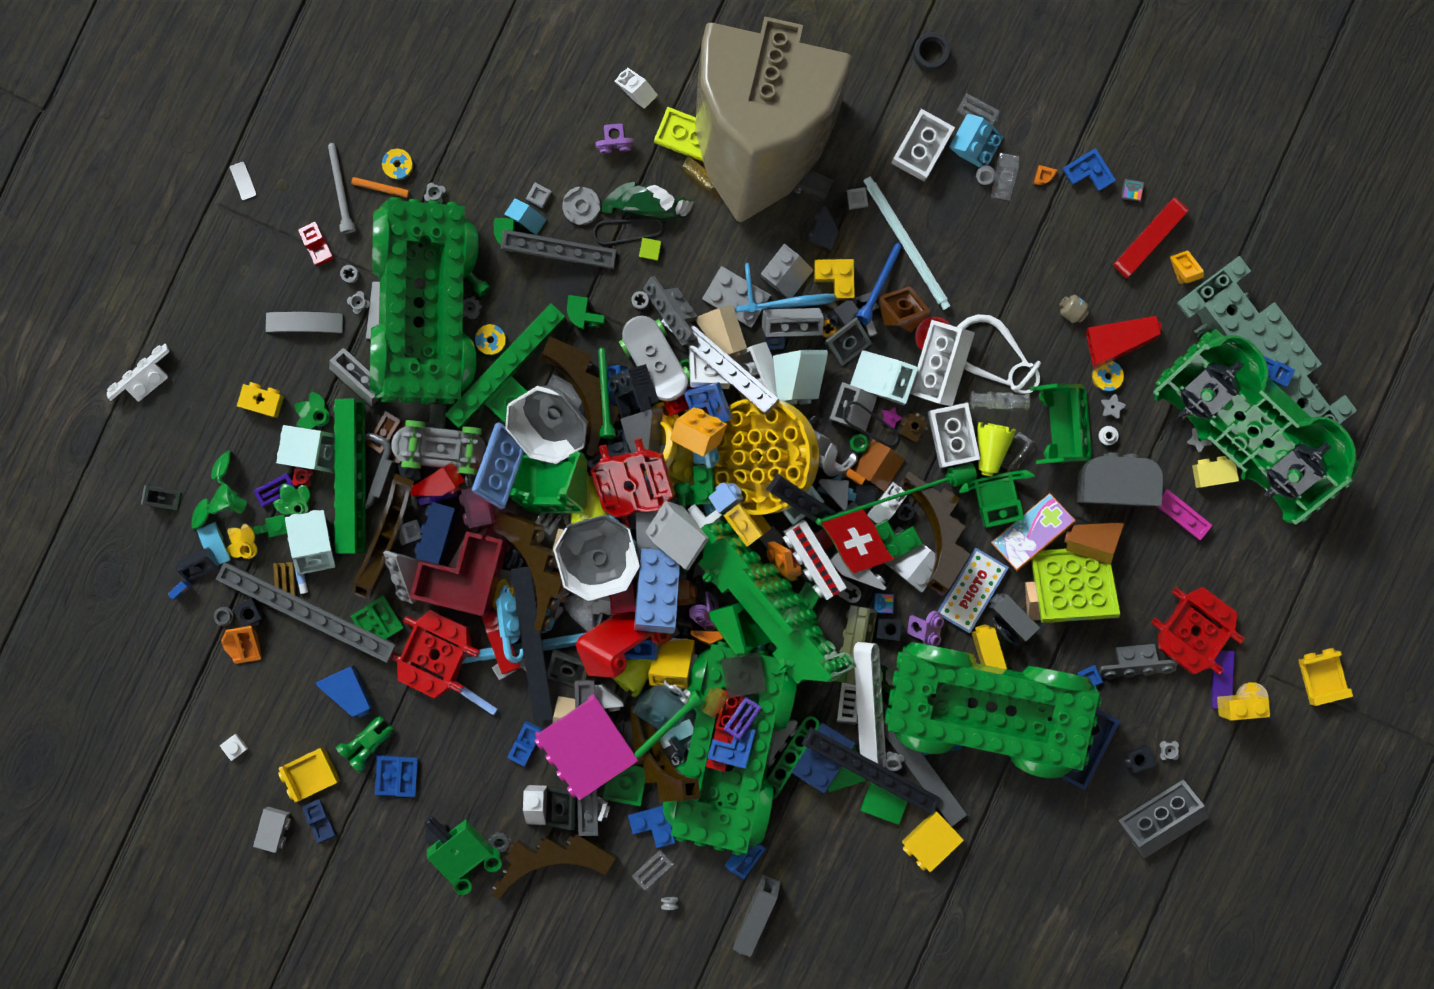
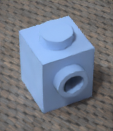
M725 482L715 488L717 491L709 496L718 513L728 512L744 499L741 495V489L736 484Z

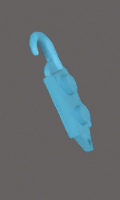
M504 585L501 588L499 597L496 599L500 637H502L505 657L508 661L517 663L522 660L524 655L523 649H520L519 656L514 657L511 650V644L518 641L520 635L515 597L512 596L507 586Z

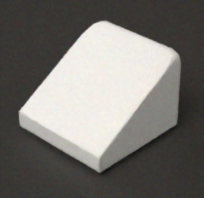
M417 520L402 525L399 536L401 545L422 538Z

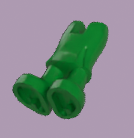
M382 716L375 718L360 734L356 735L357 737L349 744L341 743L336 747L340 755L347 760L353 756L361 745L365 747L349 761L351 766L359 773L365 770V762L368 757L375 753L377 747L388 739L394 730L389 725L380 735L374 731L384 721Z

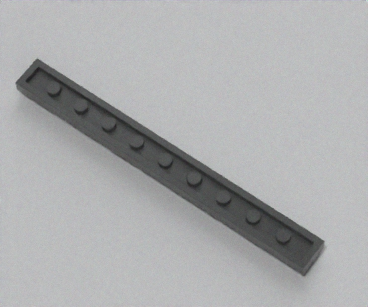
M227 562L223 563L216 580L386 663L389 662L396 647V644Z

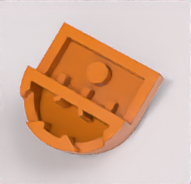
M775 541L767 543V557L770 563L779 569V574L791 582L797 581V577L801 575V567L793 563L791 550Z

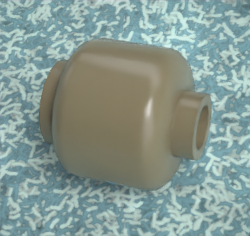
M1077 295L1066 296L1060 303V314L1071 323L1082 322L1089 313V310H1087L1088 304Z

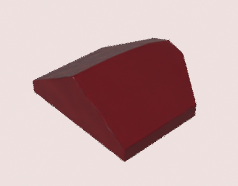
M635 577L626 591L609 595L611 614H635L638 580Z

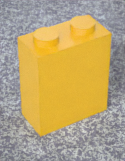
M986 624L975 627L976 631L971 633L980 663L1007 669L995 628L989 627Z
M1254 693L1217 697L1219 716L1223 718L1241 720L1270 717L1269 699L1266 696Z
M935 810L933 815L930 814L902 843L905 845L903 850L910 857L914 855L918 859L916 863L923 871L927 868L931 872L964 840Z

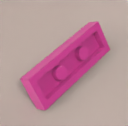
M1168 489L1162 493V506L1157 507L1195 538L1201 540L1212 524Z

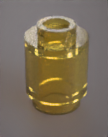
M717 686L715 689L710 688L705 697L706 702L702 705L701 710L711 717L719 714L728 698L725 695L726 691Z

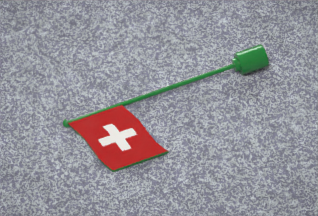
M971 462L949 468L944 479L823 519L818 518L816 524L822 525L828 533L843 563L852 573L894 560V558L885 548L875 525L863 509L944 482H948L953 487L976 480V469Z

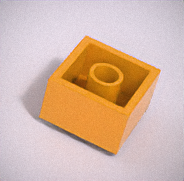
M693 407L676 419L670 440L704 457L721 444L727 424L717 417L706 414L702 409Z

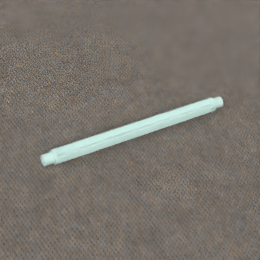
M871 176L864 180L867 186L866 189L879 206L882 214L929 287L937 304H940L943 310L950 307L947 301L948 298L936 282L877 186V183L873 181Z

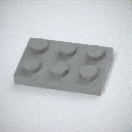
M722 266L702 298L703 301L717 309L733 304L738 321L750 328L753 327L762 311L736 312L737 306L749 304L747 281ZM752 284L754 303H767L771 295Z

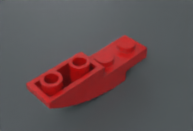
M725 690L713 740L732 744L733 736L724 731V728L742 703L744 695ZM740 715L730 728L731 730H733L739 722ZM708 759L706 767L725 772L727 764Z

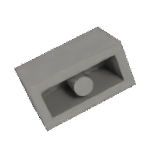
M271 807L263 809L253 847L274 853L279 851L280 848L283 849L286 837L283 836L291 823L290 813Z

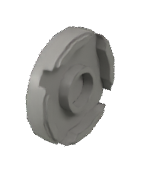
M585 187L573 188L563 199V212L571 223L587 225L593 222L599 215V198L592 189Z

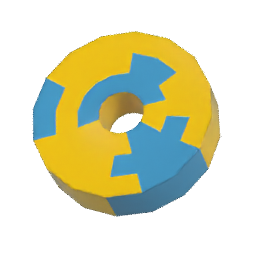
M398 148L391 149L383 157L382 168L391 179L402 180L412 172L413 160L406 151ZM399 161L401 162V165L399 167H395V162Z
M488 324L478 330L475 343L482 353L496 355L504 349L506 336L501 328ZM493 337L494 341L493 343H488L487 339Z
M1114 361L1094 369L1092 373L1095 386L1107 392L1116 390L1122 384L1124 378L1123 369ZM1106 373L1111 375L1109 380L1105 378Z

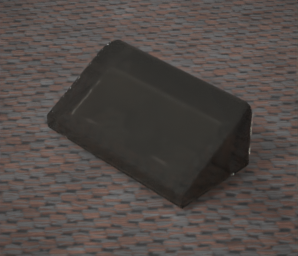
M1018 432L1010 444L1001 467L1007 472L1018 471L1035 450V443Z

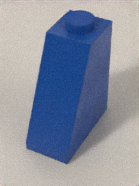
M355 665L316 682V685L352 717L358 715L360 718L369 714L368 709L373 708Z

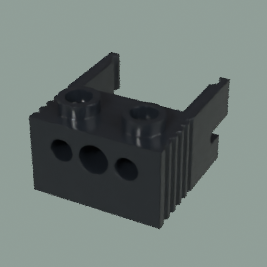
M647 364L627 369L608 378L609 387L613 391L621 419L632 416L631 409L633 411L640 408L641 412L651 409L650 404L659 401Z

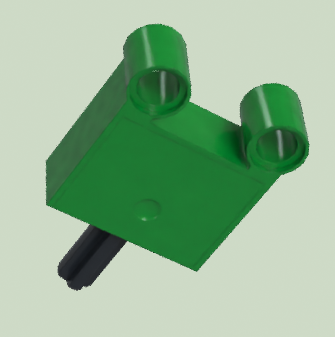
M433 816L428 817L424 822L425 826L439 839L427 849V859L454 886L457 894L466 895L471 891L472 877L469 871L483 860L484 867L489 872H496L501 868L500 850L492 847L466 819L450 832Z

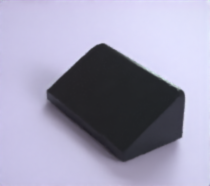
M207 547L181 559L177 564L176 571L187 582H190L218 569L219 565L211 549Z

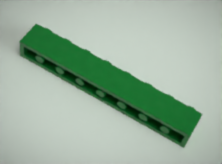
M551 303L470 387L461 399L449 409L445 416L458 428L462 429L485 405L484 403L510 376H513L561 326L566 317Z
M335 399V553H366L365 399Z

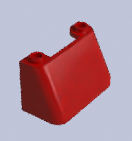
M614 614L579 637L576 642V648L588 676L617 677L625 671L627 666L624 653L644 640H652L656 645H664L672 640L669 633L634 630L635 614Z

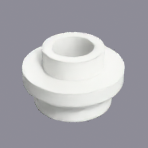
M1112 426L1103 427L1099 432V440L1104 445H1112L1118 439V432ZM1107 432L1112 434L1111 439L1106 438Z

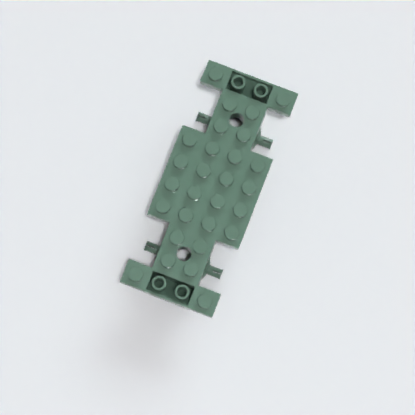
M1240 256L1176 303L1187 318H1190L1195 313L1201 318L1203 325L1194 330L1195 334L1198 333V337L1206 331L1211 333L1215 328L1223 336H1241L1253 343L1264 356L1295 369L1287 387L1276 385L1296 404L1298 399L1303 400L1304 406L1302 409L1310 417H1328L1340 424L1357 411L1346 395L1329 406L1319 393L1320 387H1317L1318 384L1314 383L1313 385L1307 375L1318 368L1321 362L1275 302L1260 313L1249 301L1251 296H1247L1249 293H1243L1236 283L1251 272ZM1228 306L1233 308V316L1227 313Z

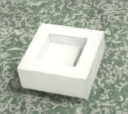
M234 734L220 745L231 761L248 749L238 734Z

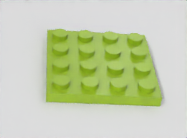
M1066 549L1042 550L1031 559L1041 623L1120 617L1111 564L1066 551Z

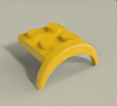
M661 421L660 424L666 432V446L663 455L669 475L682 483H688L692 475L693 466H695L693 451L670 440L673 428Z

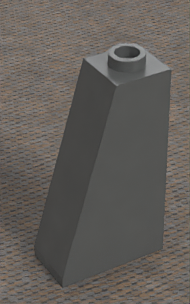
M763 874L734 942L733 950L740 955L751 957L778 897L780 881Z

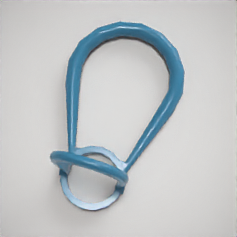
M745 263L749 304L737 306L736 312H755L762 309L823 305L835 302L837 297L834 294H815L755 304L753 301L749 263Z

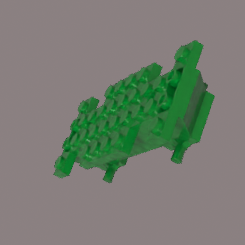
M727 520L705 524L701 528L709 538L704 545L703 559L698 563L706 573L703 575V579H706V582L712 581L722 593L731 591L778 649L772 654L780 663L778 667L780 673L787 672L797 684L806 680L831 682L851 672L856 667L853 663L854 659L848 653L841 652L838 654L835 651V646L823 637L822 630L816 626L819 621L816 618L815 612L806 607L804 599L791 589L792 585L788 580L781 577L779 569L771 563L763 564L760 561V556L748 546L746 547Z

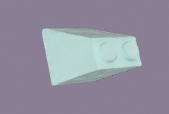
M799 350L773 356L777 398L790 405L798 404L797 401H799L800 405L810 404L811 400L818 399L828 355L827 350Z
M283 425L276 463L335 473V434Z
M313 510L309 513L293 514L290 517H285L291 556L297 575L335 568L324 510Z

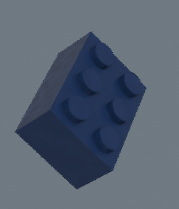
M435 502L428 505L425 516L428 518L426 524H423L420 530V535H422L421 542H417L414 551L417 554V559L437 565L444 564L460 509Z
M823 723L817 730L852 750L855 746L854 742ZM806 748L791 773L825 794L842 766Z

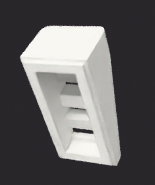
M842 682L837 722L856 725L858 714L856 694L845 693V690L856 691V685ZM844 697L855 699V702L844 701ZM843 705L852 706L854 710L843 709ZM842 713L852 714L853 718L843 717Z

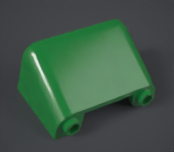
M574 452L569 455V461L558 462L557 464L523 455L509 497L531 513H584L587 506L588 465L585 455L580 452Z
M740 602L708 612L712 623L733 653L739 654V657L750 655V650H753L755 647L772 642Z

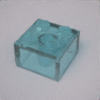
M658 684L641 693L632 712L659 730L685 704L679 700L681 697L673 695L665 686ZM682 718L675 726H673L672 728H674V727H676V726H679V725L681 724L683 718Z

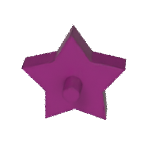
M896 407L890 411L882 410L883 421L893 428L897 421L903 419L897 415Z

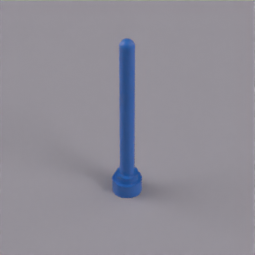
M900 243L894 245L865 307L859 309L856 318L864 324H869L873 318L872 309L902 248Z

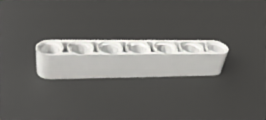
M857 642L854 646V664L856 665L855 682L860 754L885 767L886 753L879 646L874 643Z

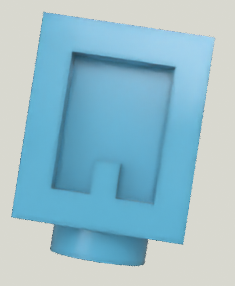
M717 447L704 457L693 452L694 464H706L707 468H712L719 460Z

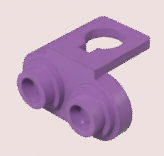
M621 123L604 125L605 140L596 142V148L602 154L611 153V149L619 148L620 152H627L634 145L633 138H624L623 124ZM611 129H617L620 132L617 139L609 137Z
M707 591V607L705 605L692 606L689 609V615L706 631H713L716 627L710 620L708 612L719 609L718 599Z
M932 611L927 616L926 621L914 615L910 616L907 633L923 640V644L937 647L941 642L940 631L944 624L942 614ZM914 622H917L919 624V627L922 628V631H914Z

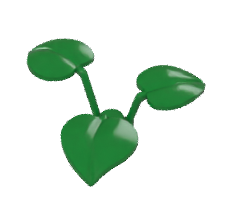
M231 450L223 453L213 465L211 478L213 480L217 479L221 486L217 489L210 503L208 499H203L196 506L192 515V530L194 531L205 523L209 513L215 514L223 510L228 511L229 509L241 514L246 507L247 501L236 496L237 493L232 491L222 481V477L226 474L229 466Z

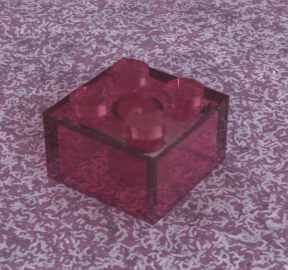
M472 488L461 490L462 495H459L461 506H464L466 514H463L465 525L475 529L495 524L492 503L472 492Z

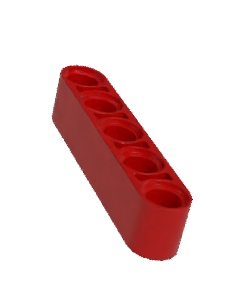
M1174 197L1112 266L1127 279L1189 209Z

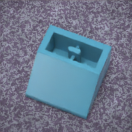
M967 114L949 147L960 157L978 167L988 166L1003 136L985 118Z

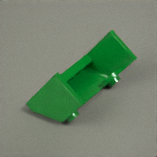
M1057 383L1030 387V391H1040L1039 399L1041 403L1049 407L1052 444L1048 445L1044 451L1045 459L1036 460V464L1090 460L1092 450L1087 392L1084 385Z

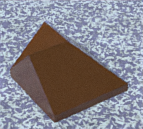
M911 286L878 297L884 325H898L910 333L931 312Z

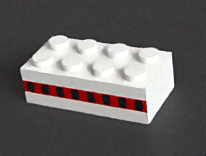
M802 519L783 531L785 534L782 537L789 548L793 547L795 550L793 556L798 564L801 565L803 563L805 567L803 572L808 580L814 581L815 585L813 588L820 598L824 597L828 600L847 588L805 520Z

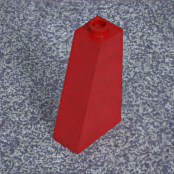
M1157 316L1088 327L1085 334L1093 369H1098L1157 340L1162 333L1161 322H1158Z

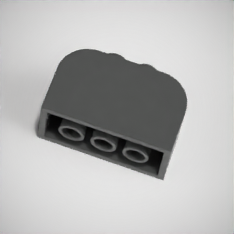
M1119 453L1104 454V456L1090 459L1081 466L1078 473L1077 503L1162 506V470L1153 460L1139 458V454H1127L1119 457Z

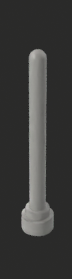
M330 143L328 149L342 216L341 224L339 225L340 232L342 234L352 233L356 231L355 223L349 217L336 145Z

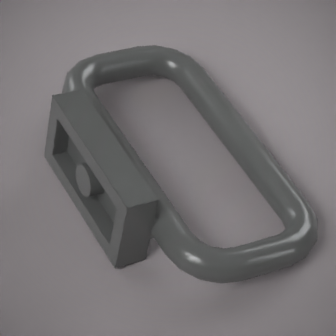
M365 433V442L371 440L381 444L384 447V452L365 502L366 509L373 505L376 497L387 499L392 480L399 465L398 462L389 460L392 451L390 442L386 438L374 433Z

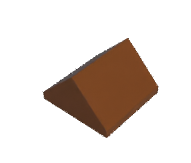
M872 439L853 471L885 492L905 459L891 448Z

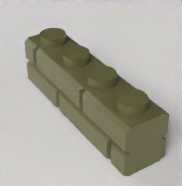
M850 605V609L846 614L848 621L843 631L844 643L840 653H848L854 659V646L857 642L872 643L878 610ZM855 668L847 673L846 681L843 683L856 685Z

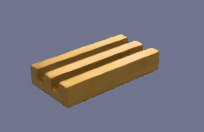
M294 563L273 564L275 586L280 588L279 567H281L283 590L287 592L286 566H289L291 594L296 596Z

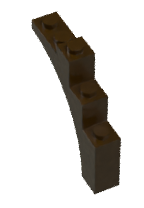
M549 337L539 358L560 371L573 385L581 399L586 420L588 421L586 445L583 454L587 460H590L593 456H597L599 452L598 443L602 439L600 438V429H602L601 426L603 425L600 378L588 374L593 363L590 361L591 354ZM610 403L611 424L617 425L621 416L618 414V407Z
M909 471L899 483L907 491L927 484L918 475L912 474ZM932 486L911 493V495L921 505L927 515L936 545L934 567L926 585L943 596L949 590L971 554L966 552L963 547L955 544L965 526L958 519L951 517L950 513L960 498L946 488L938 492Z
M395 474L379 527L366 558L353 581L352 594L370 600L384 575L387 565L383 552H392L399 540L401 527L411 509V494L414 481Z
M498 512L493 530L506 537L516 546L525 558L534 579L537 595V616L534 629L539 632L551 631L555 622L556 610L560 605V597H567L570 590L564 588L560 573L554 571L557 565L554 550L540 545L544 538L545 526L511 512Z
M650 705L630 706L634 744L630 748L634 754L656 733ZM659 741L641 758H637L638 761L633 764H643L645 783L657 782L659 802L700 798L698 778L688 777L678 771L665 755Z
M578 832L575 836L571 834L567 840L568 848L550 836H547L545 840L543 838L540 840L536 847L539 850L538 852L518 840L516 844L512 842L506 851L509 854L506 859L512 862V865L510 863L506 865L502 872L505 876L502 881L499 879L496 881L492 888L495 891L492 896L499 900L507 888L520 877L532 870L547 865L576 864L592 868L606 875L615 861L616 855L588 837L579 836Z

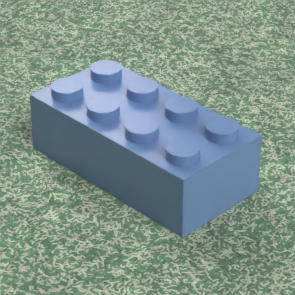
M641 548L634 630L674 633L680 565L663 550Z

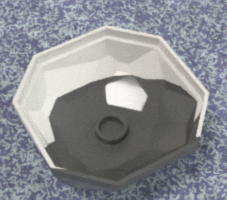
M536 386L507 405L506 430L530 458L557 464L569 457L570 454L585 447L588 421L563 390L551 386Z
M606 514L567 525L553 549L564 588L587 601L626 591L640 567L630 528Z

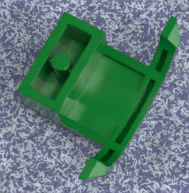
M1020 470L988 476L964 483L959 493L968 492L975 488L982 524L986 528L1023 520L1022 506L1020 500L1017 499L1013 480L1035 477V475L1027 470Z

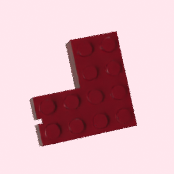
M466 532L456 569L420 560L409 598L489 618L508 543L500 539Z

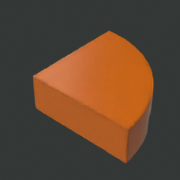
M1039 165L1033 185L1048 183L1056 175L1057 170Z
M850 468L846 473V476L858 485H862L865 480L864 477Z

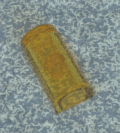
M687 157L680 169L708 192H711L715 187L708 178L705 168L693 158Z

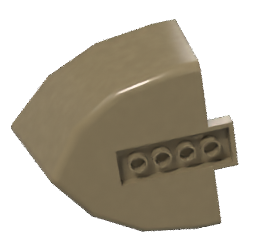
M764 17L761 33L716 23H707L701 43L695 131L707 176L738 222L747 220L790 194L820 159L838 118L852 63V56L847 53L800 43L803 25L770 17Z

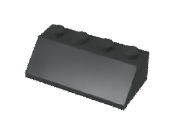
M1181 780L1119 819V822L1133 845L1145 859L1207 820L1209 816L1204 804L1187 783Z

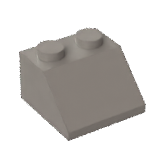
M784 244L761 272L760 277L786 298H792L813 272V269L796 252Z

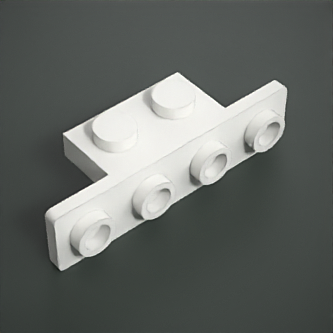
M166 344L157 346L152 351L151 356L140 360L133 371H127L121 381L113 383L107 389L108 399L111 401L126 389L139 402L166 380L168 375L156 363L169 353L168 346Z

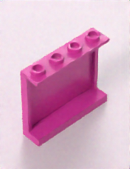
M594 694L589 696L586 702L540 733L538 731L535 733L537 737L535 739L536 744L540 749H545L547 752L545 757L551 766L556 765L558 768L557 775L562 782L566 780L569 784V787H567L572 797L577 796L579 800L638 761Z

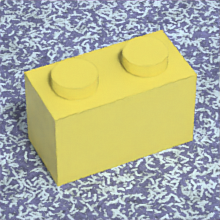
M1228 456L1216 457L1217 461L1210 462L1209 459L1198 460L1197 465H1192L1196 488L1239 481L1236 464Z

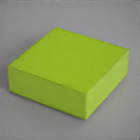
M642 238L639 258L658 261L661 241Z

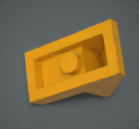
M1189 251L1170 257L1180 284H1187L1204 278L1203 269Z

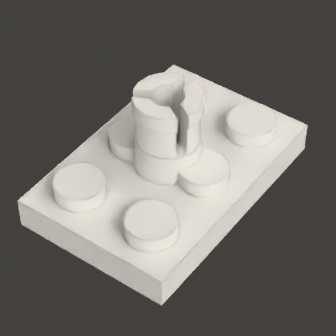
M689 348L690 387H702L720 382L722 389H729L730 383Z

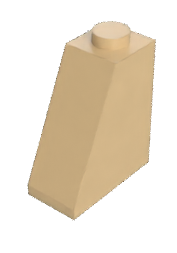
M733 304L710 311L696 318L695 321L704 334L731 358L741 355L740 351L747 349Z

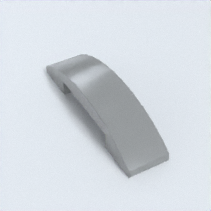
M266 313V332L343 333V314Z

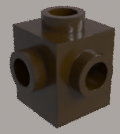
M917 412L914 414L910 413L908 417L904 415L899 424L902 428L898 435L913 443H917L919 437L923 438L928 430L926 427L928 422L924 420L925 417ZM911 424L916 425V430L912 429Z

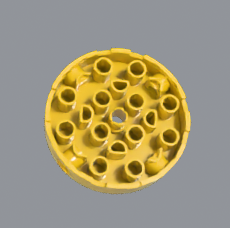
M748 399L731 404L729 409L733 418L724 422L727 426L721 444L717 446L719 460L714 465L715 486L717 487L724 482L736 484L741 489V495L744 498L740 503L748 514H772L789 509L790 505L771 494L766 488L778 473L805 492L809 491L815 480L819 465L818 442L811 424L798 409L782 400L767 415Z

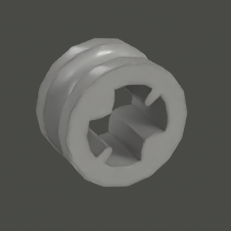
M346 265L341 269L340 276L345 282L354 283L359 277V272L354 266ZM351 269L354 270L352 272L354 274L353 278L349 277L346 279L347 275L345 272L351 271Z
M638 291L632 296V304L637 309H644L649 304V298L646 293ZM639 295L643 296V299L646 300L642 305H637L638 303L635 301V298H639Z
M661 898V902H663L661 909H678L676 904L678 898Z

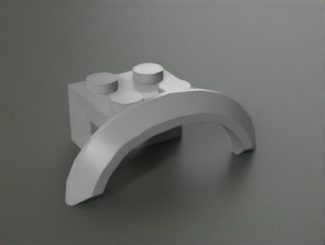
M814 430L819 448L818 466L823 468L826 475L834 477L847 472L849 468L853 467L857 462L858 455L852 453L848 460L840 465L835 462L838 454L837 446L832 444V440Z

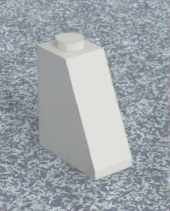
M528 785L524 790L523 812L526 824L546 825L547 786Z

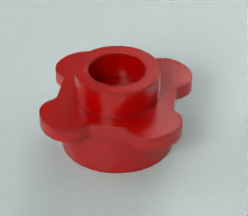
M300 467L295 468L294 479L292 480L293 485H306L309 487L313 471L311 469H301Z

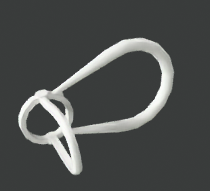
M978 314L966 318L957 326L958 328L966 329L971 324L977 322H986L994 325L1022 359L1021 363L1015 365L1010 370L1007 381L975 367L967 361L964 366L965 370L975 375L1009 385L1012 391L1019 394L1033 392L1030 389L1026 391L1020 389L1029 381L1034 373L1036 375L1034 386L1039 385L1040 375L1037 369L1041 362L1037 361L1034 364L1027 362L1011 333L1000 320L990 315ZM1021 366L1029 367L1031 371L1018 386L1014 385L1012 381L1014 370Z

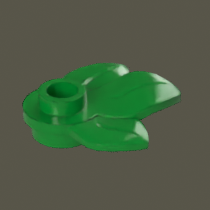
M315 392L310 393L309 402L304 401L294 404L297 414L301 417L297 422V426L300 428L312 429L315 426H325L330 420V414L325 409L324 399ZM319 414L324 415V418L321 421L318 420Z
M282 484L280 489L281 499L273 502L274 507L282 514L308 513L309 506L307 503L310 499V491L307 486L302 485L295 489L291 485ZM297 505H299V506L301 507V511H300V512H297V511H296V506H297Z

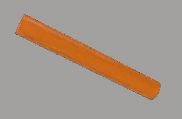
M352 178V185L406 198L409 196V190L360 178Z

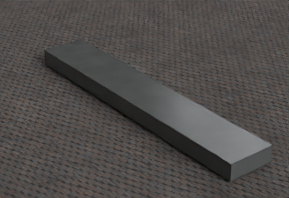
M503 230L500 246L501 250L614 269L617 252L615 249L510 230Z

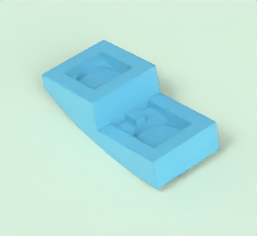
M216 522L197 529L203 548L209 547L218 565L231 559Z

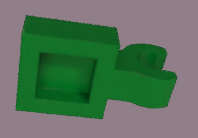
M286 515L266 518L265 525L252 527L254 535L268 532L271 538L288 534L285 522Z

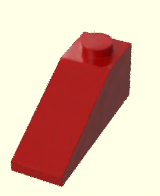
M451 462L414 485L411 496H442L447 492L453 494L461 489L459 485L465 480L454 463Z
M497 611L491 612L489 618L482 617L502 675L520 669L519 662L512 663L505 657ZM512 643V644H511L512 655H513L514 657H517L516 652H515L514 645H513V643Z

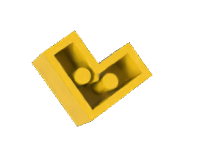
M854 259L815 260L814 282H833L834 295L837 297L836 301L853 300Z

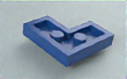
M1096 148L1062 169L1071 185L1089 176L1096 189L1100 191L1116 181Z
M720 382L684 392L690 410L693 407H707L709 415L719 418L722 422L733 418Z
M741 726L740 729L738 730L737 734H739L740 731L742 730V728H743L742 726ZM749 728L741 741L733 737L732 744L712 740L708 759L747 769L756 730Z
M663 805L628 815L633 834L652 829L656 848L675 843L674 836H671L672 828L664 818Z

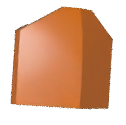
M252 626L225 631L221 642L224 650L233 659L235 664L261 660L259 638Z
M691 630L692 636L708 646L724 639L719 631Z

